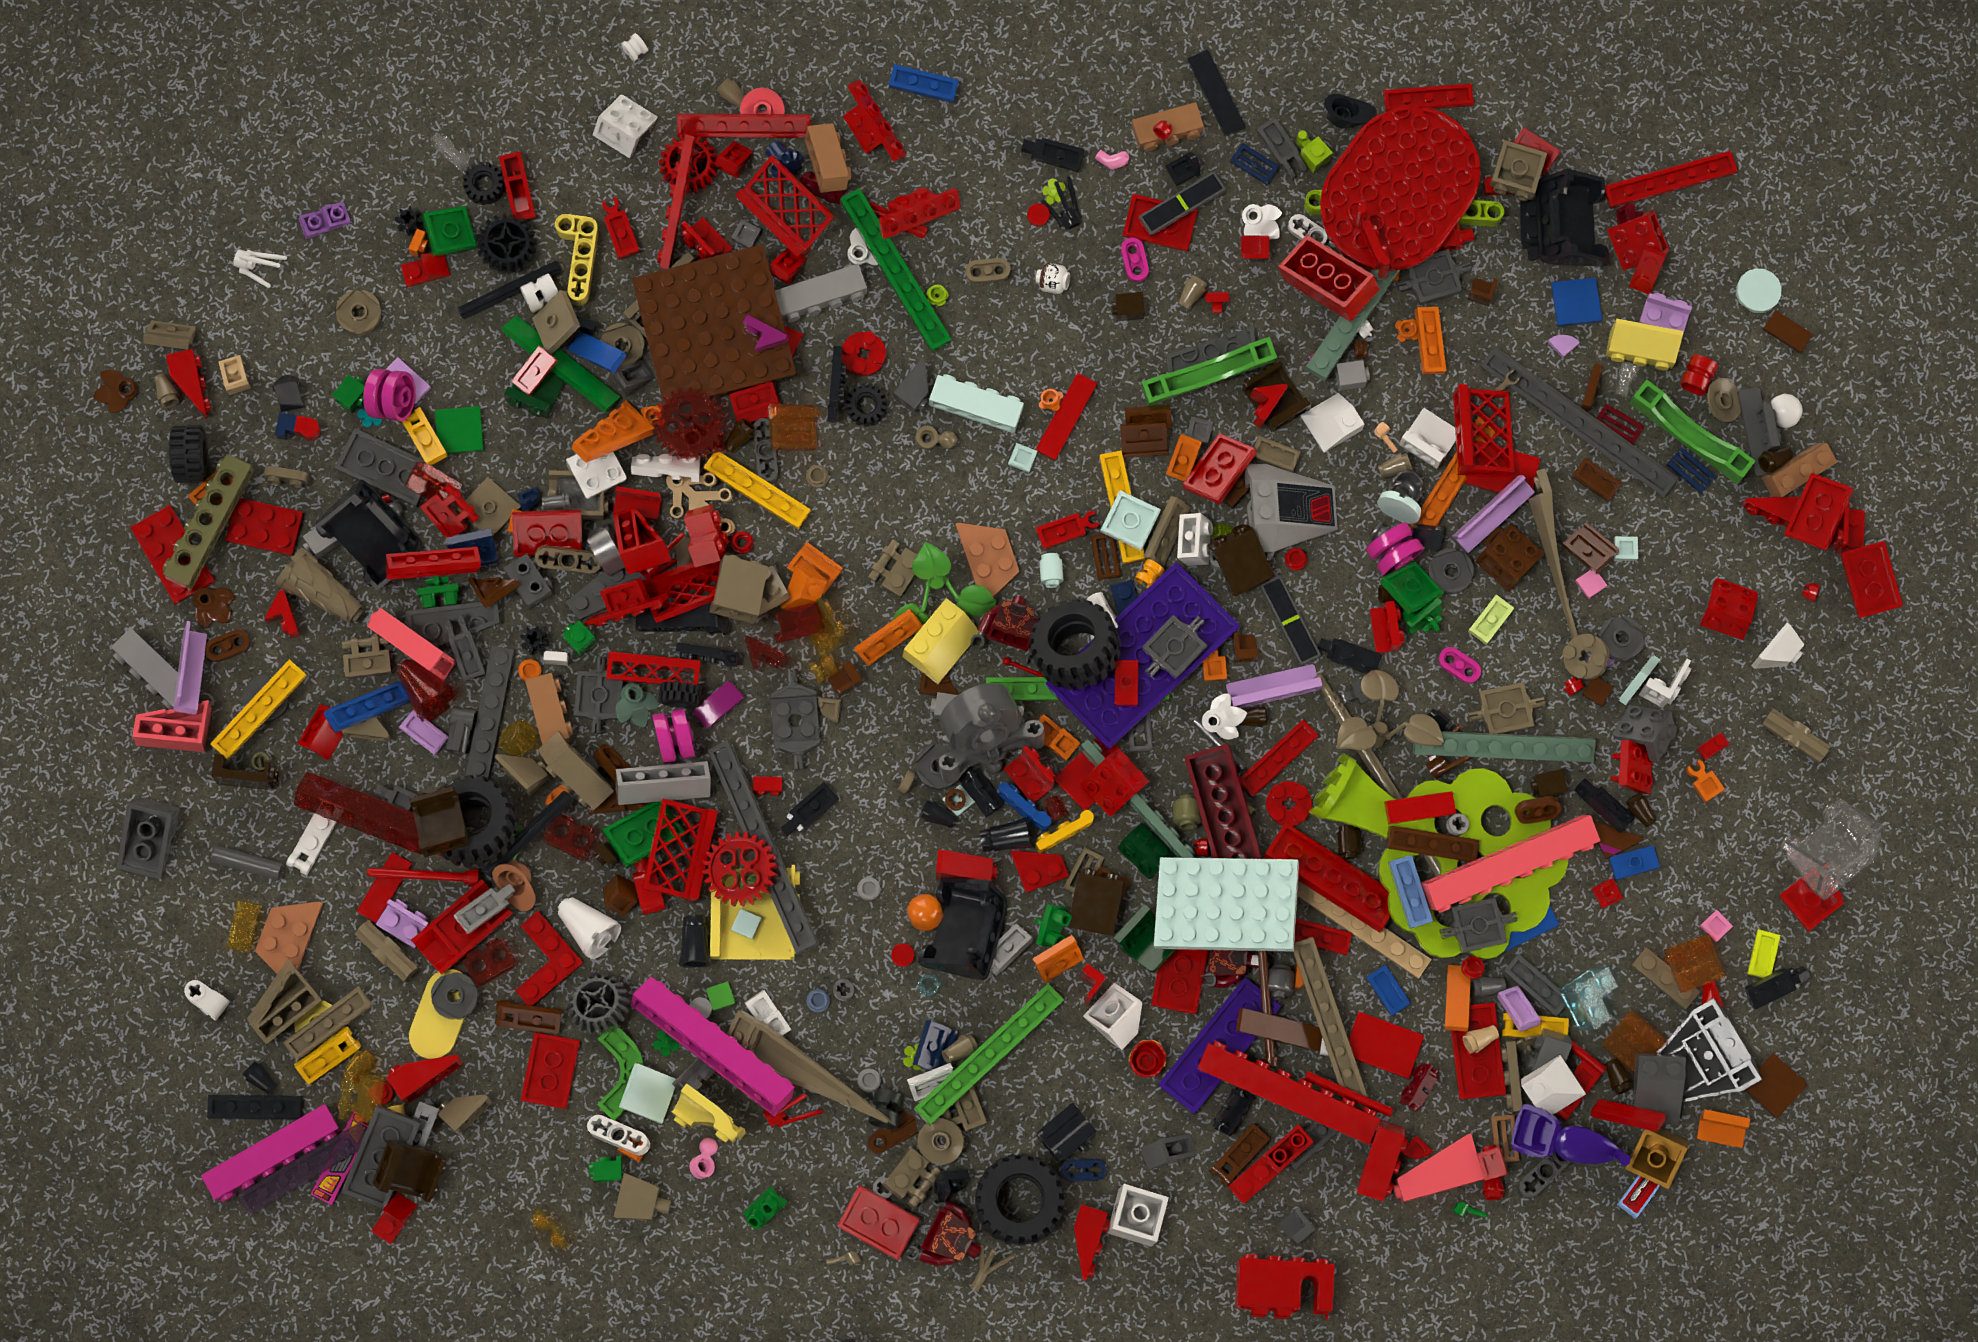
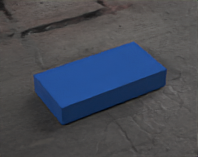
M1386 965L1366 977L1390 1016L1411 1004Z

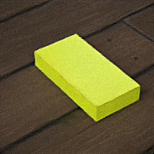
M1757 930L1747 972L1748 975L1764 978L1772 974L1781 935Z

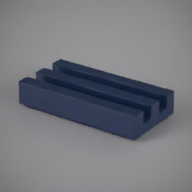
M1244 143L1240 145L1230 160V163L1265 185L1269 184L1280 167ZM1245 151L1257 160L1269 166L1270 168H1272L1271 172L1265 169L1264 167L1260 166L1255 161L1241 154V152ZM1237 158L1242 159L1243 161H1245V162L1248 163L1249 165L1253 166L1254 168H1256V169L1259 170L1260 172L1264 173L1265 175H1267V178L1264 177L1263 175H1261L1260 173L1256 172L1255 170H1253V169L1250 168L1249 166L1245 165L1244 163H1242L1241 161H1239Z
M1682 447L1666 464L1700 494L1716 477L1715 474ZM1680 455H1682L1686 460H1688L1692 465H1694L1698 470H1700L1704 475H1706L1708 479L1703 477L1699 472H1697L1693 467H1691L1687 462H1685L1680 457ZM1674 462H1678L1682 467H1684L1688 472H1690L1694 477H1696L1700 482H1702L1703 485H1699L1695 480H1693L1689 475H1687L1683 470H1681L1677 465H1675Z

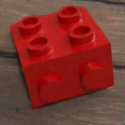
M1716 578L1700 626L1743 640L1752 622L1758 593L1749 588Z
M1118 748L1085 777L1081 785L1106 814L1112 816L1131 797L1145 787L1149 781L1129 760L1128 756Z

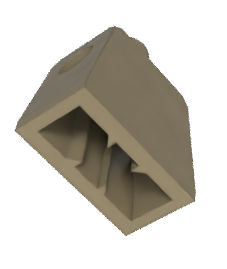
M624 1173L613 1217L617 1220L653 1221L655 1212L669 1214L671 1200L658 1198L660 1192L658 1186Z

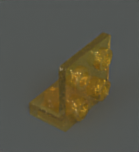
M821 597L816 599L817 607L797 618L818 656L822 658L844 645L845 630L839 620L834 621L832 614L834 612L828 601L823 602Z

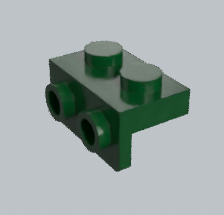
M1143 823L1131 831L1117 847L1148 879H1151L1159 870L1160 857L1172 858L1175 855Z

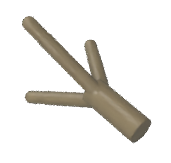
M980 1245L979 1272L970 1288L979 1292L987 1275L1013 1259L1015 1255L1010 1254L989 1268L996 1251L994 1249L991 1250L984 1264V1245Z

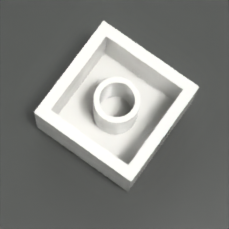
M1123 1184L1117 1193L1107 1233L1152 1247L1158 1240L1169 1197Z

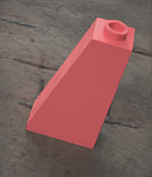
M379 608L378 611L371 615L367 627L430 672L445 680L457 663L456 660L382 608Z
M1472 1135L1464 1136L1395 1180L1396 1185H1393L1396 1199L1400 1198L1401 1203L1483 1181L1484 1177Z

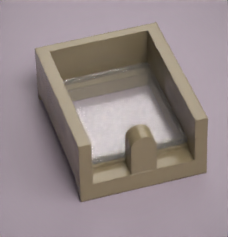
M549 470V496L562 495V492L570 494L572 507H569L568 510H581V520H604V514H608V500H604V492H608V489L586 499L572 471ZM564 508L553 509L548 511L564 510Z

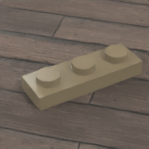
M1170 496L1143 556L1146 559L1155 561L1162 567H1164L1179 534L1180 515L1188 514L1190 507L1179 498Z
M1647 947L1631 965L1684 1010L1689 1007L1700 993L1698 989Z
M1510 1041L1505 1043V1048H1501L1502 1062L1507 1063V1071H1503L1505 1085H1509L1510 1094H1506L1507 1108H1511L1512 1114L1519 1113L1522 1108L1516 1042Z

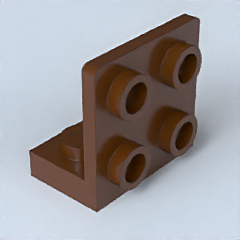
M1510 524L1484 549L1475 562L1503 588L1510 592L1521 577L1544 555V552L1513 524Z

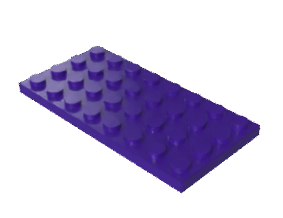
M1177 562L1115 618L1118 625L1116 630L1121 641L1119 660H1138L1137 707L1114 706L1115 668L1112 672H1107L1108 676L1104 680L1099 679L1096 681L1097 684L1093 686L1090 684L1086 685L1085 689L1078 690L1077 687H1073V690L1064 689L1063 685L1057 687L1052 682L1047 681L1045 683L1047 689L1108 750L1240 628V625ZM1172 615L1188 625L1199 616L1200 620L1204 621V624L1195 632L1207 644V647L1176 680L1161 668L1150 678L1149 674L1145 673V670L1153 661L1142 650L1145 643ZM1091 640V641H1090L1080 652H1078L1077 654H1079V653L1083 652L1084 650H1086V649L1090 646V644L1092 643L1093 640Z

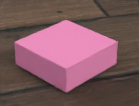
M1591 570L1575 580L1588 599L1607 587L1600 574L1596 575Z
M1718 910L1700 925L1715 942L1733 927Z

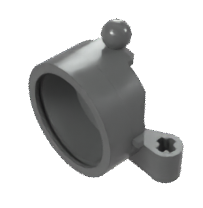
M995 683L982 684L963 691L946 705L940 716V726L945 736H942V740L953 749V751L939 758L938 763L942 780L947 783L956 782L969 766L977 763L985 765L986 769L991 773H998L1003 767L1002 759L1005 758L1008 751L1023 748L1025 745L1029 749L1034 748L1038 750L1045 745L1044 725L1038 720H1031L1021 724L1024 708L1023 706H1017L1009 689L1003 685Z

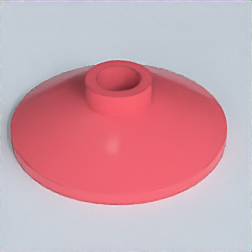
M768 88L751 90L744 96L740 105V114H784L785 112L781 97L775 91ZM764 104L767 109L760 111L759 105Z

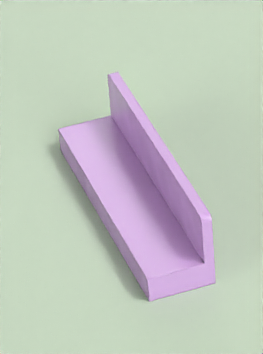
M1518 475L1452 535L1467 553L1535 493L1525 481L1524 475Z
M187 621L182 637L173 711L196 715L207 634L189 631L191 621Z
M1311 664L1228 683L1226 688L1227 692L1231 695V706L1245 708L1319 691L1323 685L1320 677L1314 678L1317 676L1315 666Z

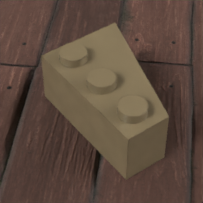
M288 958L247 1020L254 1031L267 1044L318 1004L321 998Z

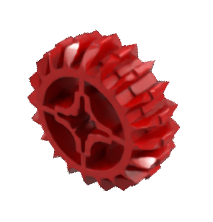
M701 136L696 138L694 150H697V152L693 153V169L691 167L689 173L692 178L688 179L686 194H689V188H693L694 193L697 194L698 186L705 190V181L708 184H712L713 179L711 177H717L715 169H718L719 166L715 164L718 154H713L715 148L714 146L708 147V140L701 143ZM675 138L671 140L673 146L665 145L666 151H661L660 153L663 159L659 160V165L662 166L659 169L660 174H665L663 181H669L668 185L670 188L672 183L676 184L677 175L674 174L675 168L671 169L670 167L671 161L677 153L681 159L682 154L678 152L680 141L677 142ZM706 158L707 166L705 170L701 174H699L697 167L702 163V160Z

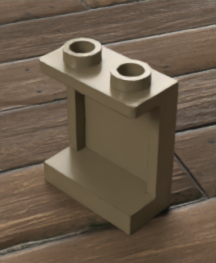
M724 555L719 564L720 571L715 596L709 613L754 624L759 615L768 566L762 565L758 561L742 560L736 555Z

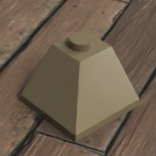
M502 754L495 756L498 766L529 797L534 795L550 779L546 766L541 761L536 763L531 758Z
M485 1094L455 1097L451 1101L447 1099L439 1107L440 1112L437 1115L460 1136L492 1102Z

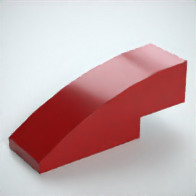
M521 151L499 156L511 212L515 215V221H518L520 218L525 220L536 217Z

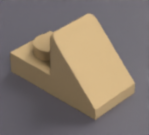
M240 355L219 361L224 386L229 395L251 389Z

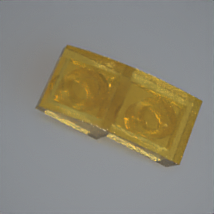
M237 900L226 948L250 952L261 904Z
M533 1209L535 1216L531 1218L536 1230L541 1228L543 1233L552 1230L553 1233L549 1236L554 1248L559 1246L561 1251L569 1248L570 1246L566 1238L552 1219L540 1209Z

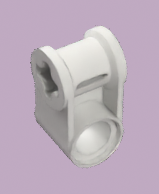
M192 980L185 986L184 993L188 1000L200 1008L206 1015H210L215 1021H217L230 1003L220 993L210 989L198 980ZM198 987H200L199 990L201 992V995L198 996L195 994L192 997L193 994L191 992V989H198Z

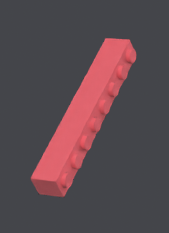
M1581 815L1421 883L1429 909L1444 912L1449 910L1451 904L1455 902L1459 904L1468 902L1474 894L1479 893V895L1489 893L1492 891V887L1498 884L1500 886L1508 885L1513 882L1512 878L1519 875L1520 878L1533 874V869L1538 867L1541 869L1548 868L1554 865L1553 861L1559 858L1561 860L1569 859L1574 856L1573 852L1581 850V852L1588 851L1594 848V844L1599 842L1600 838L1591 815Z

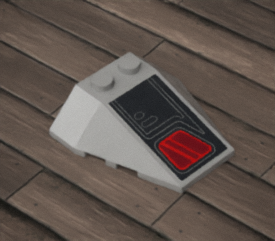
M1249 464L1244 470L1245 486L1250 487L1252 528L1259 539L1264 553H1273L1285 547L1294 546L1300 542L1338 530L1334 485L1268 464Z

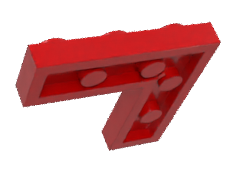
M539 911L520 925L550 960L515 990L525 1004L530 1006L538 1003L583 964L580 958Z

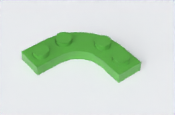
M612 1025L610 1033L605 1031L598 1038V1041L615 1056L619 1062L621 1072L615 1087L597 1106L610 1119L616 1121L625 1111L619 1108L634 1064L638 1063L644 1066V1063L635 1043L619 1027L615 1028Z

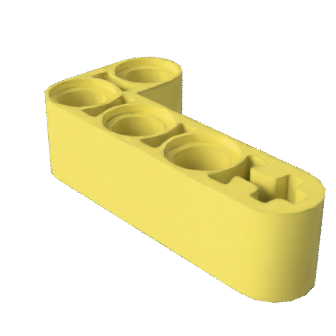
M562 214L555 221L556 232L562 239L575 241L568 283V296L573 305L582 306L588 302L599 234L598 226L591 217ZM563 224L571 225V228L567 231L560 229ZM587 226L594 228L591 233L587 234L582 232V230ZM582 248L590 249V252L586 255L579 253ZM579 269L587 270L584 276L576 275ZM578 284H580L582 293L579 297H575V294L578 292Z

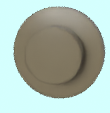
M815 465L808 469L806 480L810 486L821 488L828 482L829 474L823 466Z

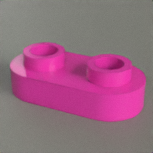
M1128 238L1122 243L1121 255L1128 279L1139 283L1147 278L1149 272L1144 246L1139 239ZM1133 247L1136 249V253L1130 254L1128 249ZM1138 268L1141 270V274L1135 275L1133 270Z
M1447 647L1441 651L1438 662L1442 669L1465 684H1472L1478 680L1481 675V668L1477 662L1454 647ZM1451 656L1454 662L1451 664L1447 663L1446 657ZM1466 669L1472 670L1473 675H1472V676H1466V675H1465V670H1466Z

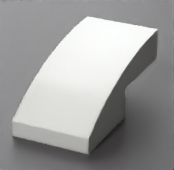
M762 990L745 1002L754 1018L765 1022L783 1036L791 1030L765 990Z

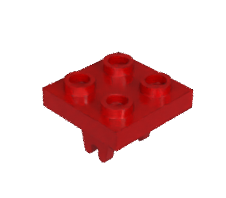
M1621 740V752L1612 754V759L1620 761L1619 775L1611 776V781L1619 783V786L1637 793L1651 794L1653 761L1649 760L1646 746L1631 740Z

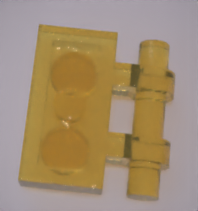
M345 1072L344 1080L340 1084L342 1094L341 1101H338L337 1106L339 1110L338 1118L347 1120L348 1112L355 1111L354 1121L369 1123L376 1105L381 1106L385 1077L362 1073L360 1075V1082L353 1081L354 1073ZM351 1090L358 1091L357 1103L350 1102Z

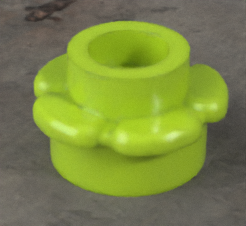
M934 285L927 290V300L931 305L942 306L946 303L948 291L942 285Z

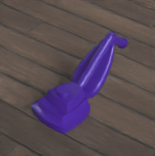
M1524 1104L1516 1118L1512 1133V1148L1522 1154L1533 1157H1550L1556 1151L1565 1160L1583 1164L1605 1163L1616 1159L1619 1160L1621 1165L1626 1166L1631 1161L1628 1154H1625L1622 1149L1617 1148L1614 1143L1604 1136L1579 1126L1561 1128L1560 1122L1555 1116L1542 1108H1536L1535 1105Z

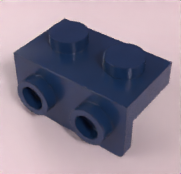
M491 529L478 530L446 538L448 549L478 547L481 566L498 562Z

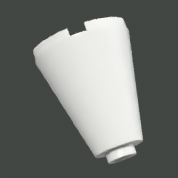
M573 897L564 899L558 906L559 917L585 956L590 959L603 955L608 950L604 946L611 939L615 943L621 932V925L616 920Z

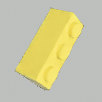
M1616 319L1610 330L1606 356L1611 357V360L1615 362L1628 360L1633 361V364L1636 366H1646V364L1654 365L1658 370L1667 371L1669 368L1672 369L1676 363L1683 331Z
M946 598L904 648L902 657L939 684L970 647L971 638L977 635L979 631L966 613Z

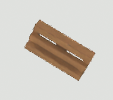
M1515 1114L1491 1116L1494 1145L1496 1148L1500 1147L1497 1121H1500L1505 1163L1519 1162L1518 1151L1513 1149L1514 1157H1509L1505 1120H1510L1512 1137Z

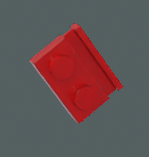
M773 382L729 394L737 421L744 418L749 422H753L760 418L782 413Z

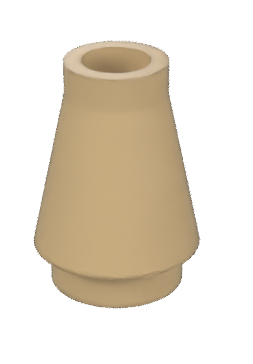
M1494 1025L1468 1031L1463 1036V1043L1469 1053H1478L1492 1041L1499 1038V1033Z

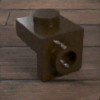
M600 841L593 847L596 853L594 857L602 866L606 864L611 869L620 861L608 841L604 844Z

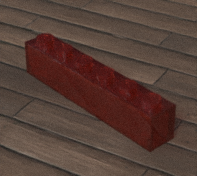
M306 772L295 791V806L422 855L418 843L420 839L414 813Z

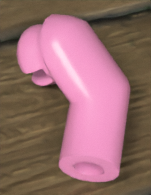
M1100 150L1095 159L1113 170L1124 167L1129 161V154L1121 151L1110 156Z

